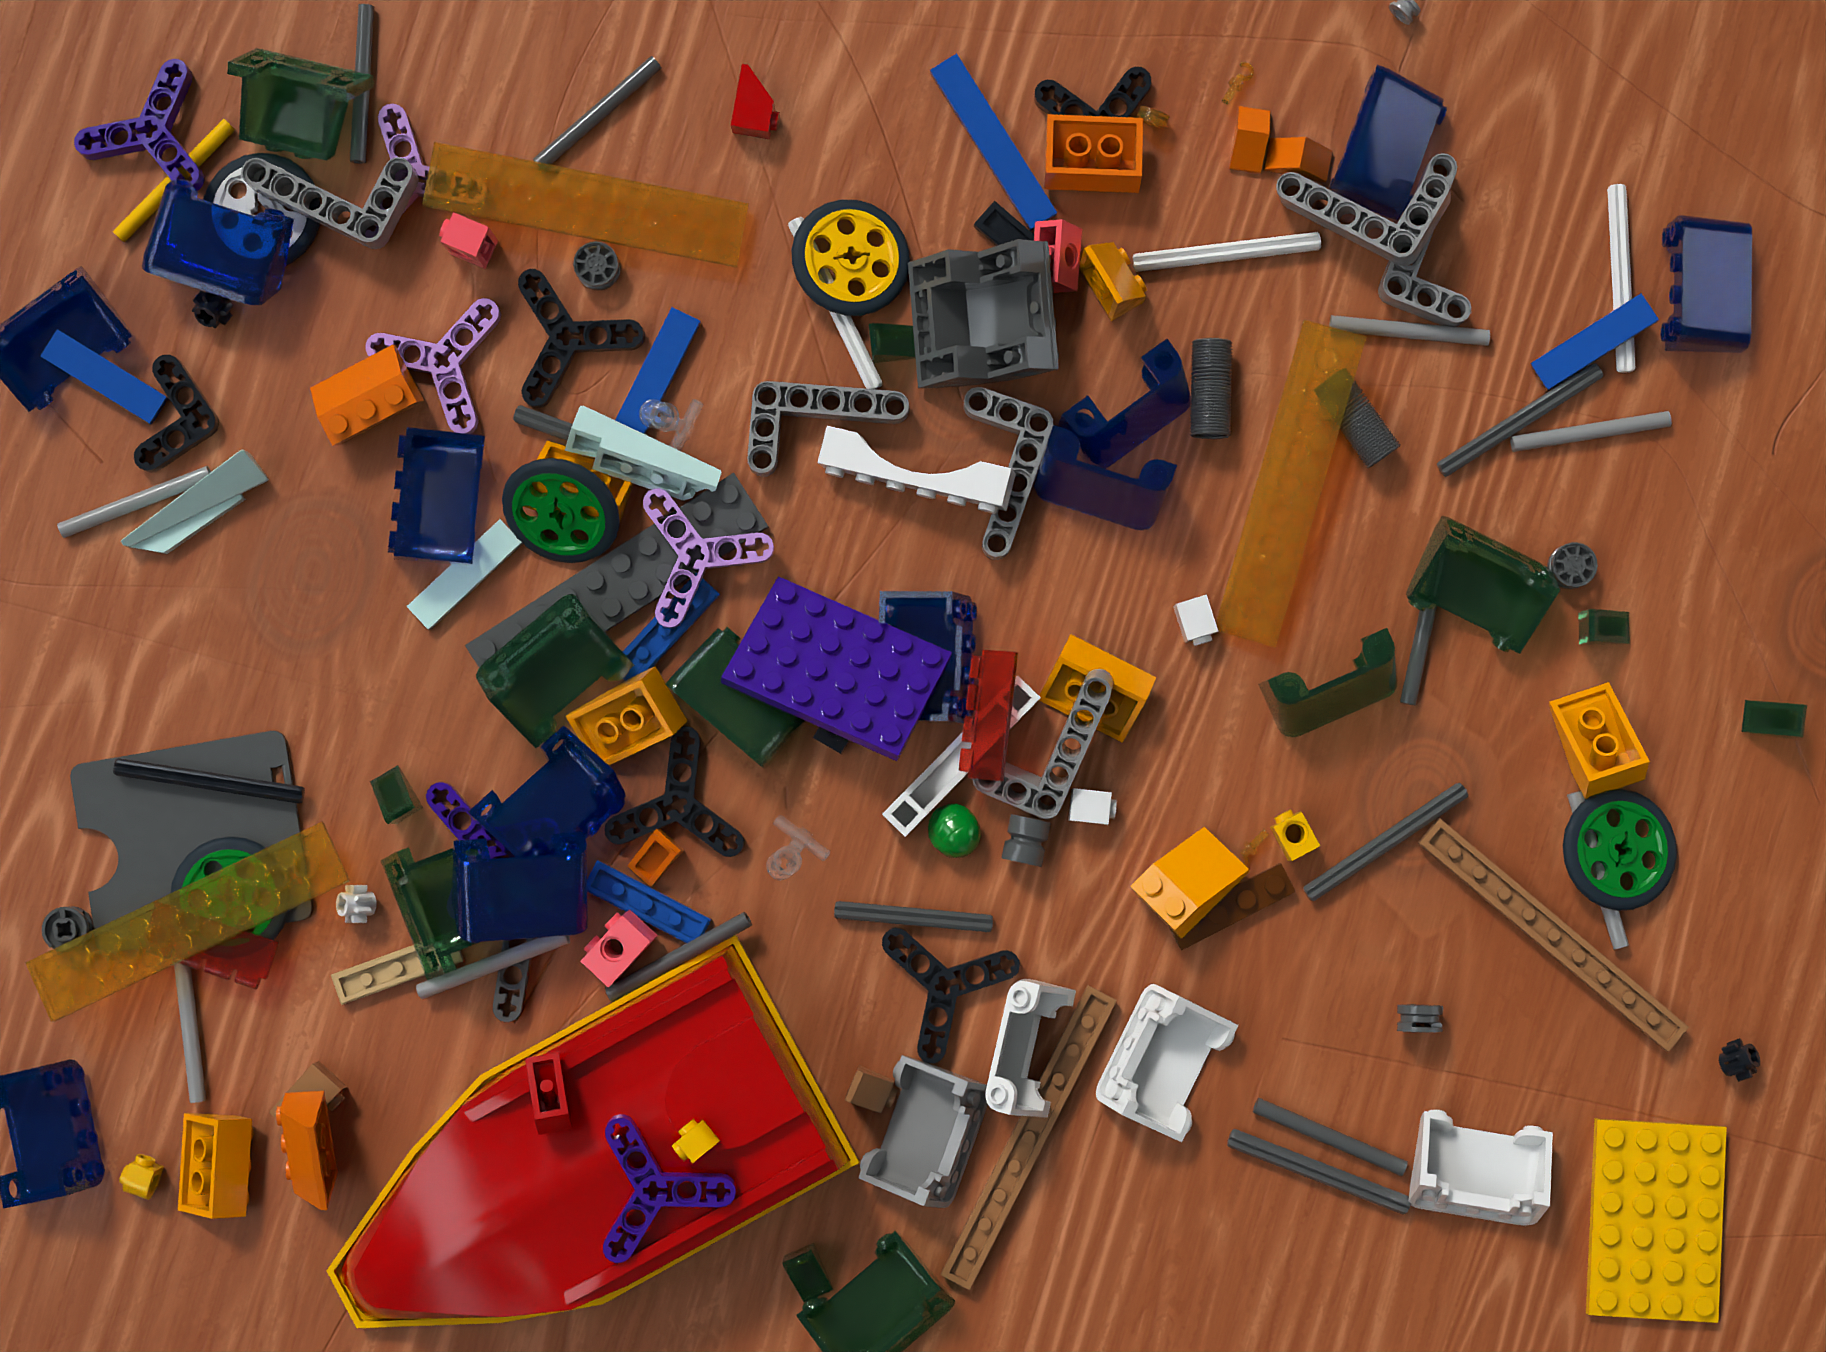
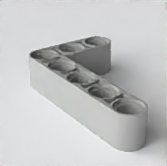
M1445 153L1435 155L1425 167L1417 189L1425 177L1435 174L1433 171L1434 165L1445 167L1447 170L1446 178L1451 188L1457 172L1455 159ZM1434 187L1430 189L1428 194L1437 198L1445 190L1440 187ZM1422 214L1417 215L1412 219L1411 223L1423 225L1427 222L1428 217ZM1431 234L1413 265L1400 266L1388 261L1378 287V294L1380 299L1388 305L1442 326L1458 327L1471 313L1470 301L1459 293L1416 277L1432 237ZM1402 242L1396 246L1395 251L1398 253L1408 252L1412 245ZM1395 281L1399 283L1402 293L1399 295L1390 293L1387 287L1388 282ZM1418 293L1428 294L1432 301L1431 306H1422L1417 299ZM1454 304L1458 306L1461 310V317H1451L1447 312V305Z
M401 157L393 158L386 163L362 209L263 159L252 158L245 162L241 170L243 180L257 193L371 249H380L389 241L419 181L416 170L406 159ZM265 170L264 179L260 182H254L253 178L256 172ZM399 170H408V175L403 181H395V174ZM294 184L293 192L290 195H281L285 185ZM392 197L393 205L386 210L380 209L382 200ZM322 198V204L318 209H309L310 202L313 199ZM343 212H350V219L344 224H338V216ZM370 226H379L376 236L366 238L365 233Z
M1285 173L1278 179L1276 184L1280 201L1286 208L1400 266H1408L1415 262L1451 201L1450 184L1447 178L1437 173L1430 174L1421 182L1400 220L1395 224L1298 173ZM1290 186L1300 187L1299 192L1294 196L1284 194L1285 190ZM1434 187H1440L1445 190L1437 198L1427 195L1430 189ZM1323 199L1328 202L1327 206L1322 210L1312 209L1313 203L1317 200ZM1345 214L1356 216L1355 220L1350 224L1344 225L1339 222L1340 218ZM1422 214L1428 217L1427 222L1423 225L1417 226L1411 223L1412 219L1417 215ZM1373 228H1380L1384 231L1377 239L1367 237L1368 232ZM1402 242L1412 245L1411 249L1406 253L1396 252V246Z
M774 381L761 382L754 388L752 395L747 456L749 467L755 475L760 477H768L775 472L778 465L782 415L899 424L908 417V399L903 393L890 390ZM770 390L776 393L775 402L771 405L760 403L759 397L762 392ZM797 393L807 395L809 398L808 403L801 408L794 407L791 404L793 395ZM830 395L838 397L840 400L838 408L834 410L824 408L822 403L825 397ZM860 398H867L871 401L872 407L869 411L861 413L854 408L855 402ZM890 401H900L904 406L903 411L898 415L889 414L886 410V405ZM762 422H769L774 426L773 433L768 437H762L757 434V427ZM761 453L771 456L770 465L764 469L757 468L754 465L755 457Z
M975 387L970 389L965 395L963 406L965 413L976 421L1019 435L1008 468H1011L1016 473V476L1023 478L1026 482V488L1023 491H1011L1008 507L1013 508L1016 513V518L1013 521H1002L998 516L999 509H997L996 514L992 513L983 538L982 549L988 558L999 560L1007 556L1010 551L1053 427V418L1049 411L1044 408L986 388ZM975 396H981L986 400L987 406L981 411H975L969 405L970 399ZM1003 407H1012L1017 412V417L1013 421H1004L1000 417L999 411ZM1034 417H1041L1046 421L1047 428L1044 431L1036 432L1030 427V420ZM1023 447L1033 448L1037 454L1036 459L1031 462L1023 461L1019 456L1020 449ZM999 536L1005 541L1006 547L1001 552H993L988 547V540L991 537Z
M1094 669L1085 677L1042 777L990 756L981 759L976 766L972 779L976 789L1040 818L1049 819L1055 817L1063 805L1110 699L1114 684L1110 673L1103 669ZM1093 681H1100L1106 686V690L1101 693L1094 692L1089 684ZM1088 710L1094 718L1090 721H1082L1077 716V712ZM1070 738L1076 739L1081 744V747L1074 750L1070 749L1065 745L1064 741ZM1063 767L1067 770L1068 776L1057 777L1052 772V769ZM991 770L997 778L986 780L981 775V771ZM1015 782L1021 783L1025 786L1026 791L1017 793L1012 790L1010 784ZM1049 795L1055 799L1056 803L1045 805L1041 802L1040 797Z

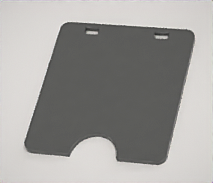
M267 731L81 763L72 769L70 779L78 829L89 828L104 833L112 840L118 852V866L113 877L101 888L88 892L96 945L100 951L116 953L185 941L186 939L178 930L171 912V884L177 868L186 856L199 845L217 838H247L263 845L281 862L288 878L287 866L297 864L301 884L290 885L292 897L290 913L286 923L305 920L312 914L313 902L297 803L116 776L113 773L115 760L120 758L274 782L272 768L282 766L284 783L294 785L287 740L282 733ZM249 860L242 861L238 867L240 876L245 879L252 877L255 871L253 863ZM211 861L206 867V873L211 879H218L223 872L222 865L217 861ZM262 887L255 892L254 898L256 903L260 906L269 904L271 893L268 889ZM229 888L228 894L223 895V901H228L229 907H232L233 901H238V894H233L232 889ZM196 889L192 892L190 900L195 907L200 908L205 905L207 896L203 890ZM214 916L208 920L207 930L212 935L220 934L223 929V922L220 918ZM244 916L240 919V931L255 929V921L252 917Z

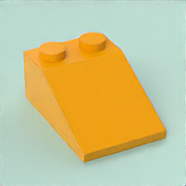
M1114 242L1087 246L1084 248L1079 265L1080 271L1110 321L1144 303L1146 298L1144 292L1147 291L1142 278L1138 274L1134 276L1128 265L1131 262L1122 247L1117 249Z
M656 666L624 681L565 716L597 770H601L674 735L687 722L686 717Z
M1609 682L1549 702L1571 772L1585 799L1595 794L1615 790L1645 780L1650 761Z
M1203 827L1153 863L1130 887L1182 939L1250 870L1209 830Z

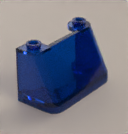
M1377 64L1368 79L1359 112L1342 158L1337 166L1334 179L1332 178L1328 189L1370 211L1398 220L1414 196L1410 193L1435 124L1441 125L1447 107L1443 106V98L1391 69Z
M177 179L169 182L165 186L143 255L142 269L144 271L248 305H262L281 290L294 222L293 218L284 216V213L277 209H265L264 212L252 216L197 198L198 191L192 187L193 184L189 181Z
M82 266L67 274L0 324V379L28 412L34 408L41 410L54 400L52 393L55 391V387L72 376L41 357L42 352L57 329L99 355L104 351L110 352L112 350L115 353H119L131 343L129 338L132 337V332Z
M1053 425L1035 479L1034 487L1037 495L1045 501L1131 529L1143 531L1153 526L1172 483L1177 465L1164 460L1154 459L1143 466L1138 479L1076 460L1080 448L1078 437L1068 429Z

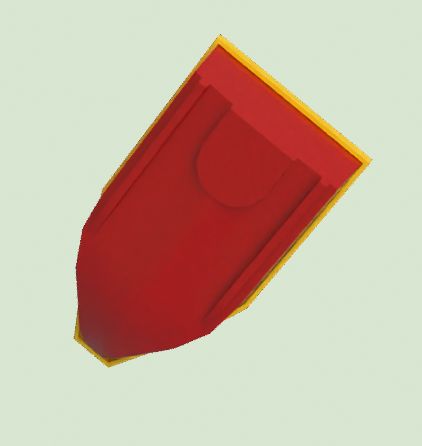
M734 935L481 1074L409 1151L326 1271L356 1328L504 1323L602 1305L855 1166L860 1161L738 936ZM559 1052L572 1129L538 1135L525 1058ZM623 1114L631 1117L636 1123L662 1172L727 1174L735 1182L736 1193L734 1200L725 1207L661 1206L628 1260L622 1263H614L608 1260L603 1253L604 1240L635 1189L606 1139L605 1128L613 1116ZM693 1119L697 1123L704 1120L720 1141L694 1163L689 1158L683 1161L672 1147L682 1137L678 1131ZM619 1123L615 1124L616 1128L612 1134L614 1136H622L625 1142V1146L620 1148L622 1152L628 1146L638 1143L636 1139L629 1143L626 1137V1132L629 1129L628 1126L621 1127ZM638 1151L632 1152L627 1158L628 1164L636 1169L644 1167L647 1163L646 1156ZM651 1181L649 1187L644 1188V1190L650 1191L651 1197H656L657 1192L660 1190L668 1191L667 1198H673L671 1191L674 1181H668V1188H658L656 1182ZM684 1181L677 1187L679 1195L683 1198H691L697 1192L696 1186L690 1181ZM701 1181V1198H706V1191L717 1192L718 1198H724L725 1192H730V1189H725L724 1183H718L715 1189H706L707 1182ZM632 1209L626 1215L628 1223L633 1226L642 1225L646 1220L645 1214L639 1209ZM624 1229L618 1242H610L613 1244L612 1251L618 1253L620 1249L627 1250L624 1248V1243L629 1233Z

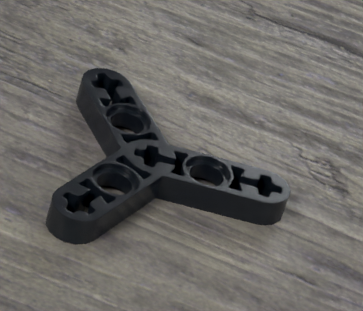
M528 269L520 275L518 287L549 336L521 390L524 401L530 407L543 408L551 401L576 353L630 351L638 349L643 344L645 339L644 330L635 320L573 321L541 271ZM533 277L534 280L541 279L538 287L543 295L548 291L551 293L541 297L536 304L532 302L538 299L535 292L531 288L525 289L529 285L527 279ZM552 302L558 306L559 312L555 318L546 319L542 316L541 309L546 303ZM611 327H616L615 331L617 334L627 333V328L632 327L634 332L639 333V335L633 337L632 343H628L625 337H616L617 344H612L613 333ZM585 328L583 337L586 345H581L580 339H571L569 345H564L563 341L558 339L559 336L564 335V330L568 329L571 335H581L579 329ZM603 328L606 330L607 339L604 343L596 345L590 341L589 336L593 329ZM549 357H556L560 361V369L554 374L546 373L543 370V363ZM540 373L545 379L553 382L550 386L544 382L541 391L545 394L542 399L537 397L535 401H532V395L529 393V390L531 388H538L541 380L535 377Z
M682 726L671 737L665 794L610 818L605 824L604 829L605 836L610 842L625 844L677 821L721 855L733 857L743 850L745 840L740 831L694 798L701 746L700 735L694 728ZM684 732H689V736L695 739L694 745H689L687 749V755L694 754L693 761L685 758L674 759L675 752L682 754L683 746L677 743L678 737H683ZM680 763L687 764L691 769V776L685 782L677 781L673 775L674 768ZM678 795L679 799L687 800V804L683 806L684 812L679 813L678 810H671L667 812L670 819L664 821V814L658 806V802L663 801L664 807L674 803L673 797ZM646 808H653L658 813V821L650 827L643 825L640 820V814ZM634 813L635 824L641 831L635 834V828L632 827L624 832L625 837L623 839L619 835L613 836L611 830L615 829L614 823L616 821H619L621 825L630 823L632 821L628 816ZM702 814L709 815L713 820L712 829L706 833L698 831L695 826L696 818ZM720 823L725 826L720 831L727 837H730L732 834L737 836L735 842L738 847L736 850L730 848L725 851L723 849L725 843L718 837H716L714 843L709 840V837L717 832Z
M901 928L889 929L882 938L884 951L928 990L917 1044L919 1057L927 1063L939 1062L946 1053L957 996L1011 979L1016 976L1020 968L1017 955L1008 950H1001L947 968ZM891 934L895 937L899 934L903 935L902 943L908 949L911 944L917 947L916 950L908 955L906 962L899 958L905 954L899 948H895L893 951L889 949L888 946L891 942L888 937ZM919 954L927 956L930 962L928 970L923 973H917L911 967L912 958ZM1006 955L1008 960H1014L1015 965L1010 967V973L1005 974L1003 969L993 972L996 978L989 980V970L984 961L991 960V966L1000 963L1001 956ZM975 965L981 967L984 971L983 980L978 984L969 983L965 976L967 969ZM961 970V980L966 986L965 989L959 990V984H955L949 987L950 993L944 994L942 990H936L935 985L939 984V977L945 976L946 980H952L956 978L953 972ZM936 1007L944 1009L947 1013V1020L941 1026L933 1025L928 1018L930 1011ZM926 1027L935 1032L945 1031L943 1038L937 1035L936 1046L940 1047L941 1051L940 1053L935 1052L933 1057H928L927 1051L922 1049L923 1044H929L931 1034H924Z

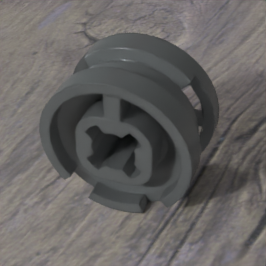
M603 242L586 243L576 252L573 261L577 277L589 289L605 290L614 285L619 278L621 270L619 259L614 250Z
M1578 542L1567 543L1555 549L1547 562V571L1550 579L1557 586L1564 589H1575L1586 585L1594 578L1598 567L1596 555L1591 548Z
M75 906L60 907L52 910L45 917L42 924L44 941L50 948L52 947L58 952L80 950L88 945L94 934L93 920L89 913Z
M1397 1005V1013L1400 1014V1021L1397 1022V1031L1443 1032V1024L1440 1022L1443 1006ZM1416 1023H1424V1026H1418Z

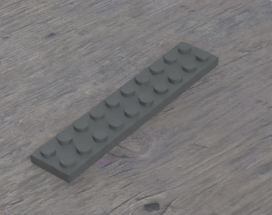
M734 473L718 482L716 491L711 492V490L707 489L679 507L702 539L761 533L769 527ZM675 510L659 520V523L662 524L668 516L676 514L677 511ZM675 520L668 526V533L673 538H680L686 532L685 523L680 520ZM654 523L465 646L498 698L503 699L660 598L678 559V554ZM746 540L739 541L741 545L746 542ZM730 542L723 543L719 548V556L722 558L736 549V546ZM699 546L695 550L689 549L687 554L691 557L690 564L687 567L682 563L680 569L688 570L693 574L699 572V570L693 569L697 559H704L701 547ZM686 575L677 577L674 581V588L690 577Z

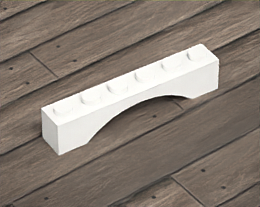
M831 426L826 428L817 462L823 468H826V474L843 478L844 473L855 475L856 481L874 485L875 480L885 482L886 488L904 492L905 487L917 490L916 495L935 499L936 495L948 497V503L958 506H966V502L979 504V510L993 514L997 513V509L1007 510L1016 473L1011 468L982 461L949 473L926 474L912 472L897 467L879 457L857 432Z
M1017 675L882 815L906 837L1041 697Z

